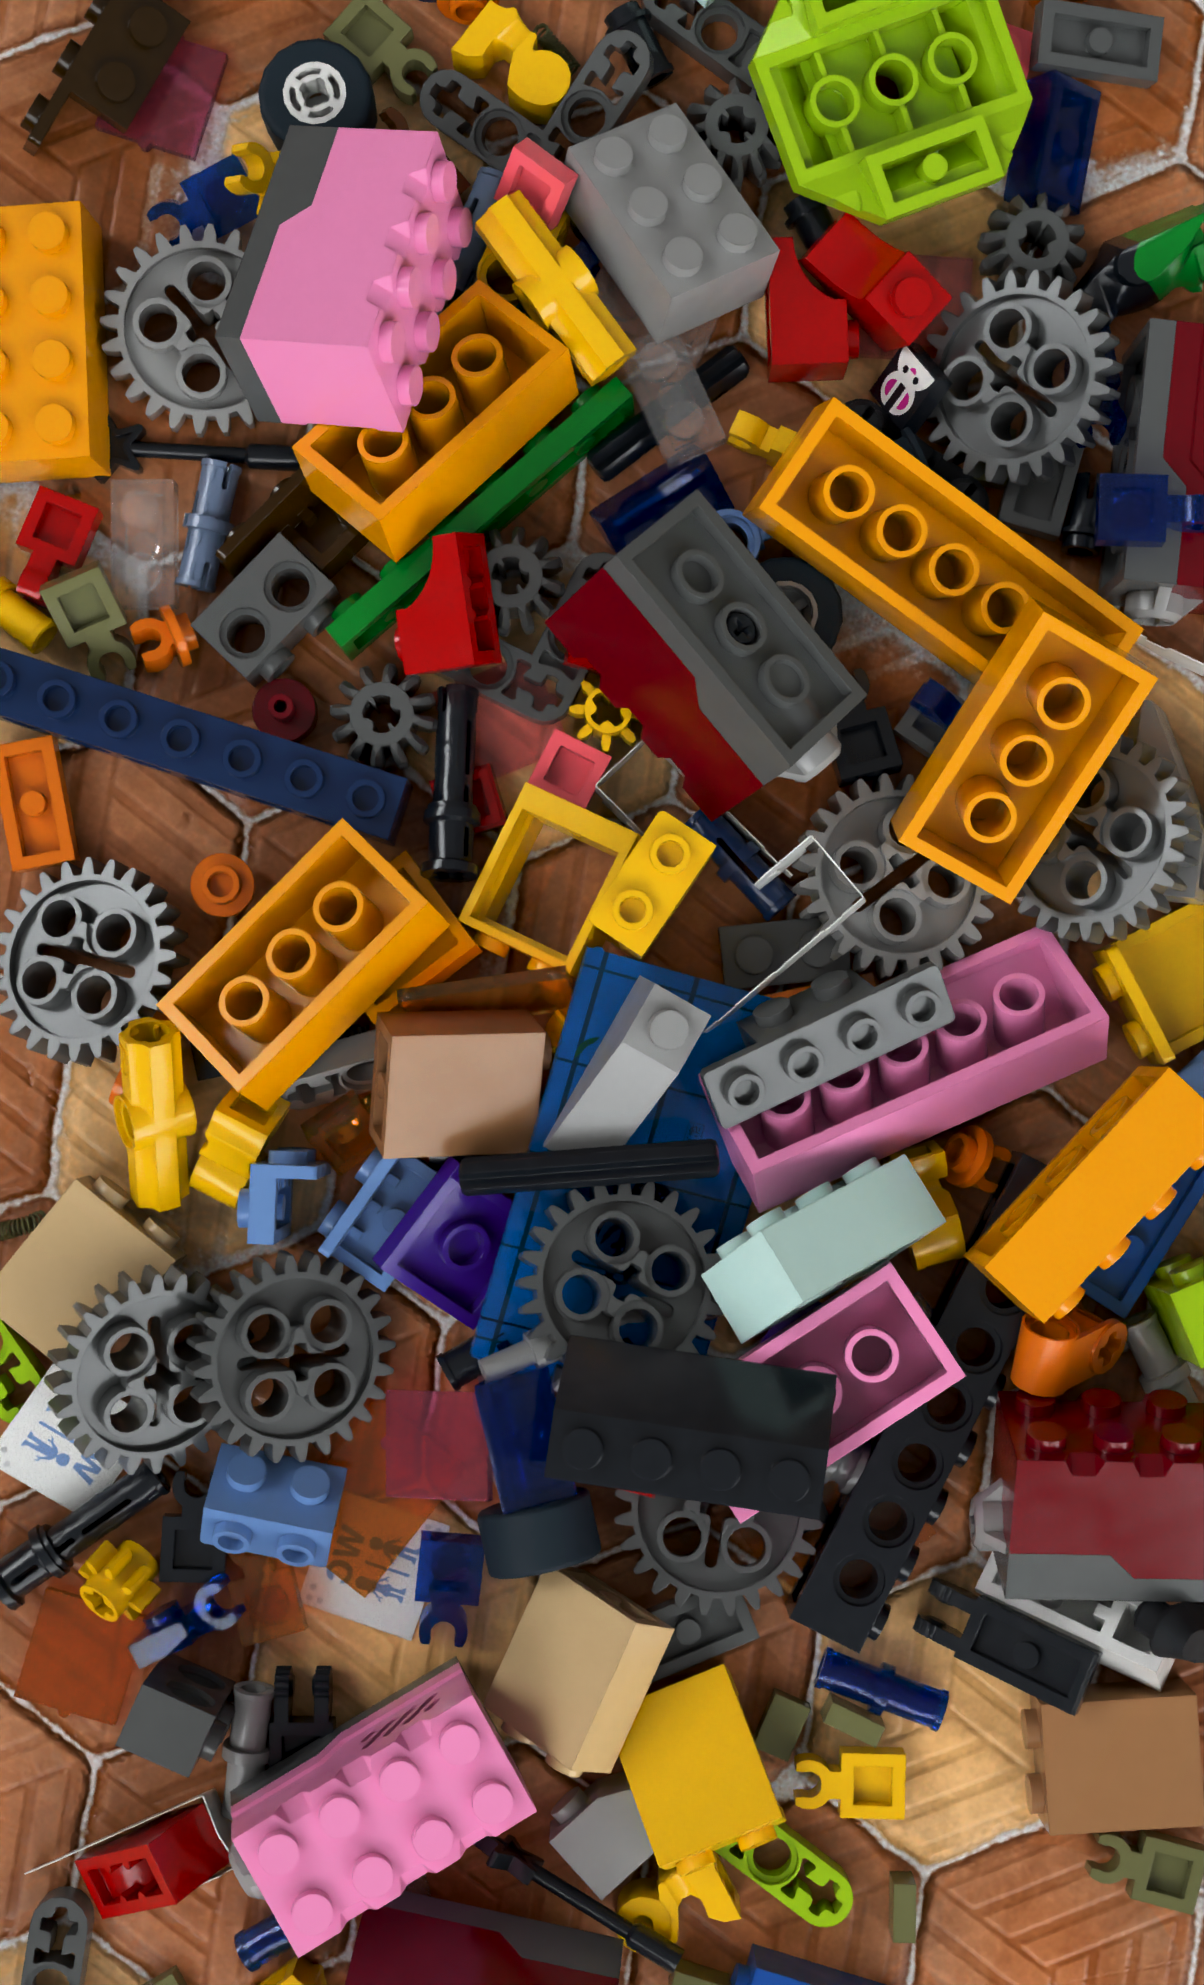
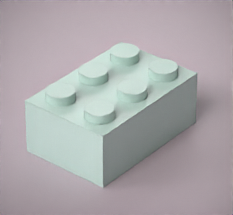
M905 1154L882 1166L876 1156L864 1161L842 1176V1181L832 1186L829 1181L822 1183L795 1200L796 1205L785 1211L781 1207L769 1211L747 1225V1231L716 1249L721 1260L703 1273L701 1277L741 1344L864 1276L947 1222Z

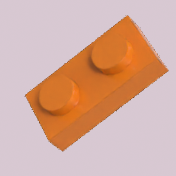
M47 735L0 744V808L12 872L19 874L60 866L65 861L70 863L81 862L57 737Z

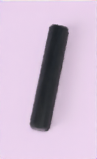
M726 346L595 445L587 454V461L595 474L604 482L610 481L747 377L750 369L745 357L735 346Z

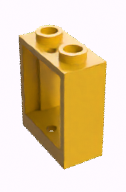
M525 782L458 921L476 931L473 939L478 946L502 958H506L510 948L527 955L531 959L526 969L561 985L565 975L577 980L586 946L601 950L608 936L590 923L589 914L568 956L496 922L543 825L545 824L616 857L589 914L642 836Z

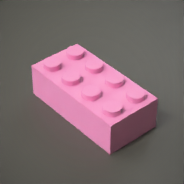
M888 1260L737 1358V1360L837 1374L827 1467L966 1377L914 1296ZM729 1506L740 1524L759 1512L757 1510Z

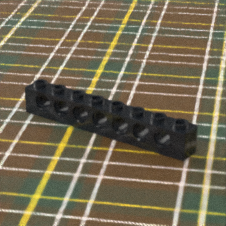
M1012 1151V1157L1006 1163L996 1183L998 1185L996 1191L991 1193L965 1244L966 1252L1047 1166L1046 1164L1024 1153ZM966 1258L957 1260L928 1318L966 1375V1377L952 1385L958 1392V1403L955 1409L945 1416H933L929 1414L926 1402L868 1440L872 1444L871 1453L858 1482L848 1495L839 1494L829 1514L832 1521L824 1524L813 1546L816 1549L815 1554H809L801 1569L803 1575L801 1578L796 1579L785 1601L790 1619L857 1653H860L867 1637L874 1641L882 1632L891 1606L885 1603L895 1581L898 1580L904 1583L910 1576L920 1548L914 1544L925 1522L933 1525L941 1515L949 1491L943 1488L953 1466L956 1465L961 1468L969 1459L978 1436L976 1432L972 1431V1428L982 1408L991 1410L997 1401V1391H1003L1006 1375L1002 1374L1001 1371L1011 1351L1016 1350L1022 1316L1026 1314L1010 1299L1001 1303L990 1302L985 1291L988 1279ZM969 1328H982L987 1338L984 1352L979 1357L971 1360L959 1358L956 1344L961 1333ZM914 1443L928 1446L930 1452L929 1461L921 1471L905 1473L899 1470L898 1458L906 1446ZM890 1501L900 1505V1519L892 1528L877 1530L869 1525L870 1512L877 1504ZM860 1559L872 1564V1574L863 1585L849 1587L839 1581L840 1572L848 1562Z

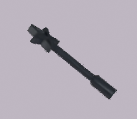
M108 414L111 475L118 467L136 474H142L144 469L136 457L191 461L211 458L227 463L246 464L250 469L296 472L300 468L292 446L250 443L246 448L143 442L141 439L146 435V429L142 425L136 424L118 429L112 417ZM111 476L94 477L101 484H105Z
M508 1834L505 1839L498 1836H486L474 1844V1846L489 1856L486 1864L490 1868L506 1870L527 1886L531 1880L625 1938L629 1948L669 1973L673 1974L685 1949L641 1922L632 1923L543 1868L544 1860L522 1849L516 1838Z

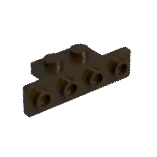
M93 0L84 16L87 21L94 25L82 46L73 39H70L52 70V73L62 79L50 100L39 93L20 127L30 133L23 149L31 155H35L68 97L125 134L191 21L162 0Z
M299 468L291 477L283 479L274 487L269 499L246 522L238 524L229 532L224 544L216 551L215 555L230 576L235 579L280 532L319 571L331 580L369 540L311 492L301 468Z

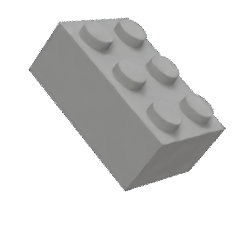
M677 103L568 147L564 164L576 172L578 178L565 210L657 345L763 297L780 249Z

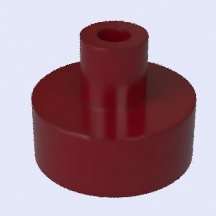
M279 678L266 683L259 689L253 700L252 716L260 731L298 743L307 738L314 730L318 720V706L313 695L303 684L293 679ZM287 705L284 712H279L280 707Z

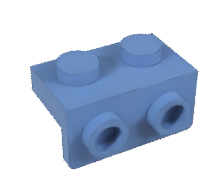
M278 1147V1149L269 1150L268 1159L250 1164L249 1188L240 1189L237 1203V1224L239 1228H248L247 1244L274 1245L291 1235L293 1179L317 1180L331 1174V1161L316 1160V1148Z
M375 1147L354 1177L363 1186L350 1205L339 1199L317 1231L326 1237L318 1252L327 1258L333 1256L354 1272L361 1274L365 1277L364 1279L378 1289L385 1292L395 1278L380 1269L372 1258L438 1170L429 1167V1164L421 1158L383 1159L378 1148Z
M221 1443L203 1507L200 1541L204 1544L214 1545L217 1549L226 1553L241 1554L248 1552L278 1558L281 1562L295 1567L308 1565L325 1567L329 1558L348 1468L310 1460L299 1462L295 1458L285 1455L282 1456L279 1463H273L264 1456V1451L260 1450L254 1457H251L243 1452L240 1446Z

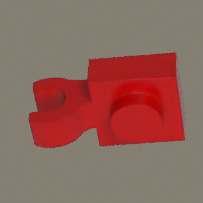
M39 486L16 540V544L21 550L31 553L30 559L16 587V591L23 594V598L26 601L48 609L39 593L40 585L58 578L62 566L71 570H76L83 566L104 516L100 509L44 486Z

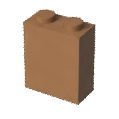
M528 1009L377 1012L369 1134L382 1158L527 1153L543 1098V1093L540 1091L542 1070H548L552 1060V1044L549 1033L543 1030Z
M1182 1678L1166 1679L1161 1692L1138 1681L1090 1684L1079 1713L1075 1716L1030 1695L1031 1709L1021 1710V1729L1024 1746L1026 1749L1034 1750L1035 1773L1025 1775L1026 1800L1030 1814H1038L1049 1836L1204 1826V1792L1197 1695Z

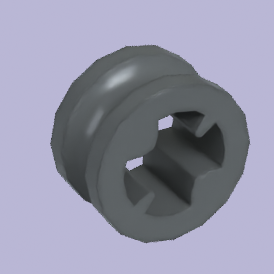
M866 1441L826 1468L824 1484L828 1481H835L838 1484V1492L848 1495L858 1482L866 1466L872 1444Z

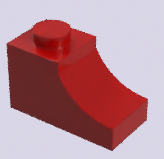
M845 212L837 217L798 260L834 299L847 298V313L854 320H858L859 326L884 352L910 346L953 298L910 251L903 252L894 248L871 232L855 216Z
M771 237L780 249L764 292L768 383L843 380L849 359H858L860 345L858 320L847 319V298L833 299L822 293L809 281L798 262L793 237Z
M452 532L432 536L433 556L427 582L420 595L408 608L395 610L397 628L394 634V643L397 655L403 662L405 675L433 674L502 663L484 533Z
M199 1803L164 1813L152 1822L121 1838L93 1847L74 1862L102 1919L175 1905L229 1863V1858L223 1843L216 1834L210 1815L204 1804Z

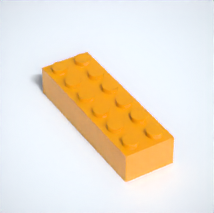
M835 397L814 407L742 514L974 685H976L1030 597L1040 601L1126 653H1129L1144 628Z

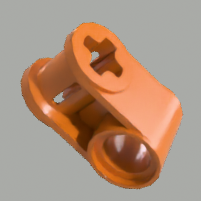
M1081 1300L1063 1318L1056 1319L1052 1315L1045 1324L1026 1313L1022 1316L1010 1379L1015 1386L1031 1395L1041 1397L1063 1395L1068 1389L1095 1375L1104 1374L1114 1366L1124 1350L1128 1334L1127 1327L1115 1318L1103 1320L1083 1309Z

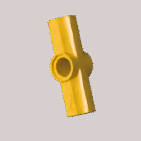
M520 190L503 196L491 205L482 217L475 222V230L514 281L512 284L513 290L527 314L547 332L550 330L557 340L569 348L571 360L591 387L606 380L635 355L636 347L597 296L599 289L589 269L568 245L561 247L547 228L543 219L536 213L529 200L524 197Z
M149 1016L129 1021L128 1027L119 1033L123 1094L115 1096L113 1110L118 1133L127 1149L130 1197L138 1208H150L158 1212H164L181 1207L182 1199L190 1194L187 1136L195 1134L197 1119L192 1097L183 1082L181 1032L170 1020H158Z

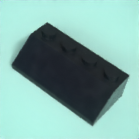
M570 1335L554 1405L544 1477L819 1520L829 1452L837 1374Z

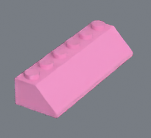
M1034 927L943 967L940 972L955 1013L953 1022L731 1128L725 1129L717 1121L699 1073L700 1084L732 1164L758 1212L761 1213L802 1195L822 1183L838 1179L876 1156L877 1160L883 1159L1107 1059L1109 1015L1052 932Z

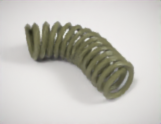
M545 23L537 25L533 30L536 34L539 29L545 28L538 34L537 44H540L543 50L547 49L560 55L568 64L572 76L581 65L571 55L569 50L561 44V41H558L559 38L555 39L556 35H553V32Z
M39 1210L32 1213V1215L25 1216V1219L21 1217V1219L17 1218V1220L0 1222V1241L15 1238L19 1235L22 1236L23 1233L26 1235L27 1232L30 1234L38 1225L36 1217L39 1223L41 1222L38 1214L43 1218L46 1214Z

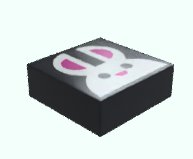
M912 342L910 346L899 348L869 392L900 430L909 427L916 434L953 383L923 347Z

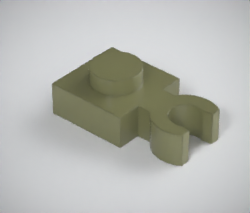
M353 0L323 33L324 40L343 45L360 59L370 77L372 85L384 72L391 77L396 96L408 105L413 106L417 102L416 90L411 84L405 81L406 75L411 71L419 70L424 72L429 78L431 74L438 72L437 63L428 52L418 48H406L414 40L412 28L381 0Z
M99 560L40 585L39 593L68 649L86 642L89 648L87 667L92 677L106 681V671L100 659L109 652L121 655L129 671L136 668V651L134 646L127 638L114 632V629L127 624V615Z
M1140 1830L1136 1845L1127 1843L1119 1832L1093 1833L1099 1844L1115 1848L1113 1858L1106 1863L1086 1860L1085 1869L1094 1880L1104 1884L1119 1882L1123 1878H1128L1125 1891L1130 1899L1190 1915L1194 1914L1204 1874V1845L1202 1843L1153 1830Z

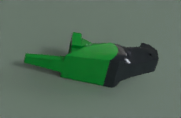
M1204 203L1198 206L1191 205L1103 242L1097 258L1073 288L1072 292L1074 293L1081 289L1094 297L1089 310L1098 308L1109 315V321L1099 333L1106 332L1115 317L1145 310L1161 301L1175 288L1182 287L1191 293L1202 292L1204 283V234L1200 226L1204 223Z

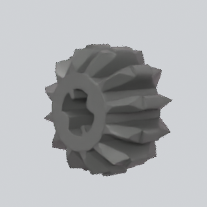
M734 77L729 81L727 95H723L716 87L710 84L704 90L703 99L705 105L691 103L687 109L686 117L740 193L744 177H747L752 184L760 188L766 183V168L778 170L783 163L755 87L752 88L749 95L740 93V81ZM727 131H739L740 139L743 142L732 143L731 136Z
M1046 192L1037 195L1032 208L1018 194L1011 198L1008 212L997 209L990 214L987 221L990 231L982 233L979 237L977 248L982 253L988 255L981 261L979 266L980 275H999L997 282L1003 289L1007 271L1014 270L1023 275L1026 282L1034 269L1050 276V283L1057 276H1060L1074 284L1077 276L1073 269L1082 267L1087 257L1086 250L1076 245L1085 234L1084 225L1065 224L1071 212L1069 203L1059 206L1055 213L1048 210L1049 201ZM1024 242L1031 243L1030 251L1027 255L1021 249ZM1036 245L1043 252L1042 256L1037 259L1032 258L1033 249Z
M517 526L514 528L511 544H503L498 529H492L488 532L492 550L487 552L495 615L499 616L497 622L498 634L503 637L509 636L512 619L519 618L525 634H532L535 632L531 613L535 611L544 619L550 618L555 613V609L544 597L560 598L565 593V584L551 579V577L563 570L562 560L560 557L542 559L549 548V542L543 536L535 539L526 548V535L523 527ZM507 570L520 571L522 582L527 584L524 589L517 585L516 594H504L501 582L496 580L499 575L507 579Z
M386 664L383 669L382 682H376L369 666H364L360 668L359 672L365 687L358 690L347 681H343L339 685L340 691L352 702L351 705L334 704L330 706V714L333 718L349 721V723L333 731L332 736L338 744L355 740L347 754L349 760L359 763L372 750L371 767L384 770L387 754H392L394 762L400 770L408 769L409 760L403 749L410 745L418 754L423 756L430 750L427 743L416 734L417 731L436 732L438 721L430 716L419 715L435 706L436 700L432 693H422L414 696L421 684V678L418 675H407L397 686L398 669L395 664ZM390 704L395 715L400 718L399 723L396 727L388 723L390 731L379 733L374 722L369 719L373 710L381 714L378 706Z

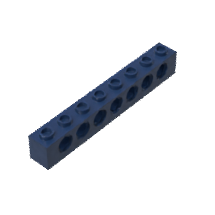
M0 647V720L46 735H53L67 742L331 827L343 818L362 837L395 846L413 790V786L407 778Z

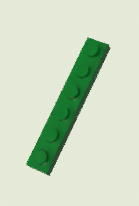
M616 376L603 388L596 384L584 391L571 407L573 414L555 429L551 426L541 429L527 442L523 449L525 455L507 471L501 467L475 490L477 497L459 513L454 509L427 534L429 539L411 554L409 552L406 553L397 563L391 559L379 573L381 580L363 596L359 592L354 593L336 607L331 615L333 622L325 629L350 661L355 659L397 622L395 610L408 608L422 592L432 565V536L452 532L484 533L486 545L489 542L488 532L490 530L498 529L501 532L587 457L590 449L635 416L633 394Z

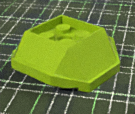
M778 0L747 67L792 191L879 226L999 182L1006 175L1013 156L1012 151L1033 100L998 0ZM886 76L890 78L898 88L899 99H890L882 95L877 88L875 77Z

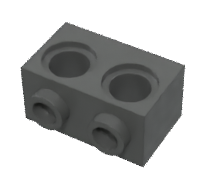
M279 532L191 623V626L249 683L256 687L263 679L270 683L286 671L295 658L291 650L307 633L312 637H316L333 621L331 615L336 609L335 604L342 597L336 586ZM291 579L307 581L310 586L309 594L301 604L287 607L279 603L278 593L285 582ZM249 624L263 626L265 629V639L257 650L250 653L236 651L235 637L242 627Z
M166 1651L143 1682L115 1746L189 1778L200 1758L212 1762L220 1743L223 1742L235 1714L234 1704L227 1701L236 1681Z

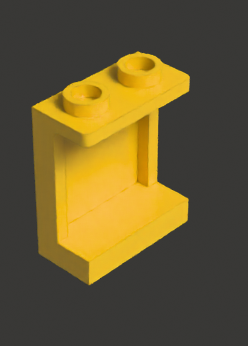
M665 811L658 812L589 914L590 923L608 935L606 941L633 959L642 961L709 862L716 845Z
M1185 904L1150 922L1148 930L1138 928L1127 934L1126 940H1115L1092 952L1099 965L1092 969L1096 983L1109 1002L1118 1001L1128 1020V1023L1122 1025L1124 1036L1139 1059L1147 1056L1150 1064L1164 1065L1176 1059L1175 1055L1204 1040V905Z
M725 1664L645 1695L619 1753V1758L659 1868L665 1870L676 1867L680 1877L695 1873L717 1863L713 1851L732 1843L738 1842L740 1851L745 1852L778 1838L774 1826L787 1821L783 1809L778 1803L740 1704L739 1693L734 1680Z

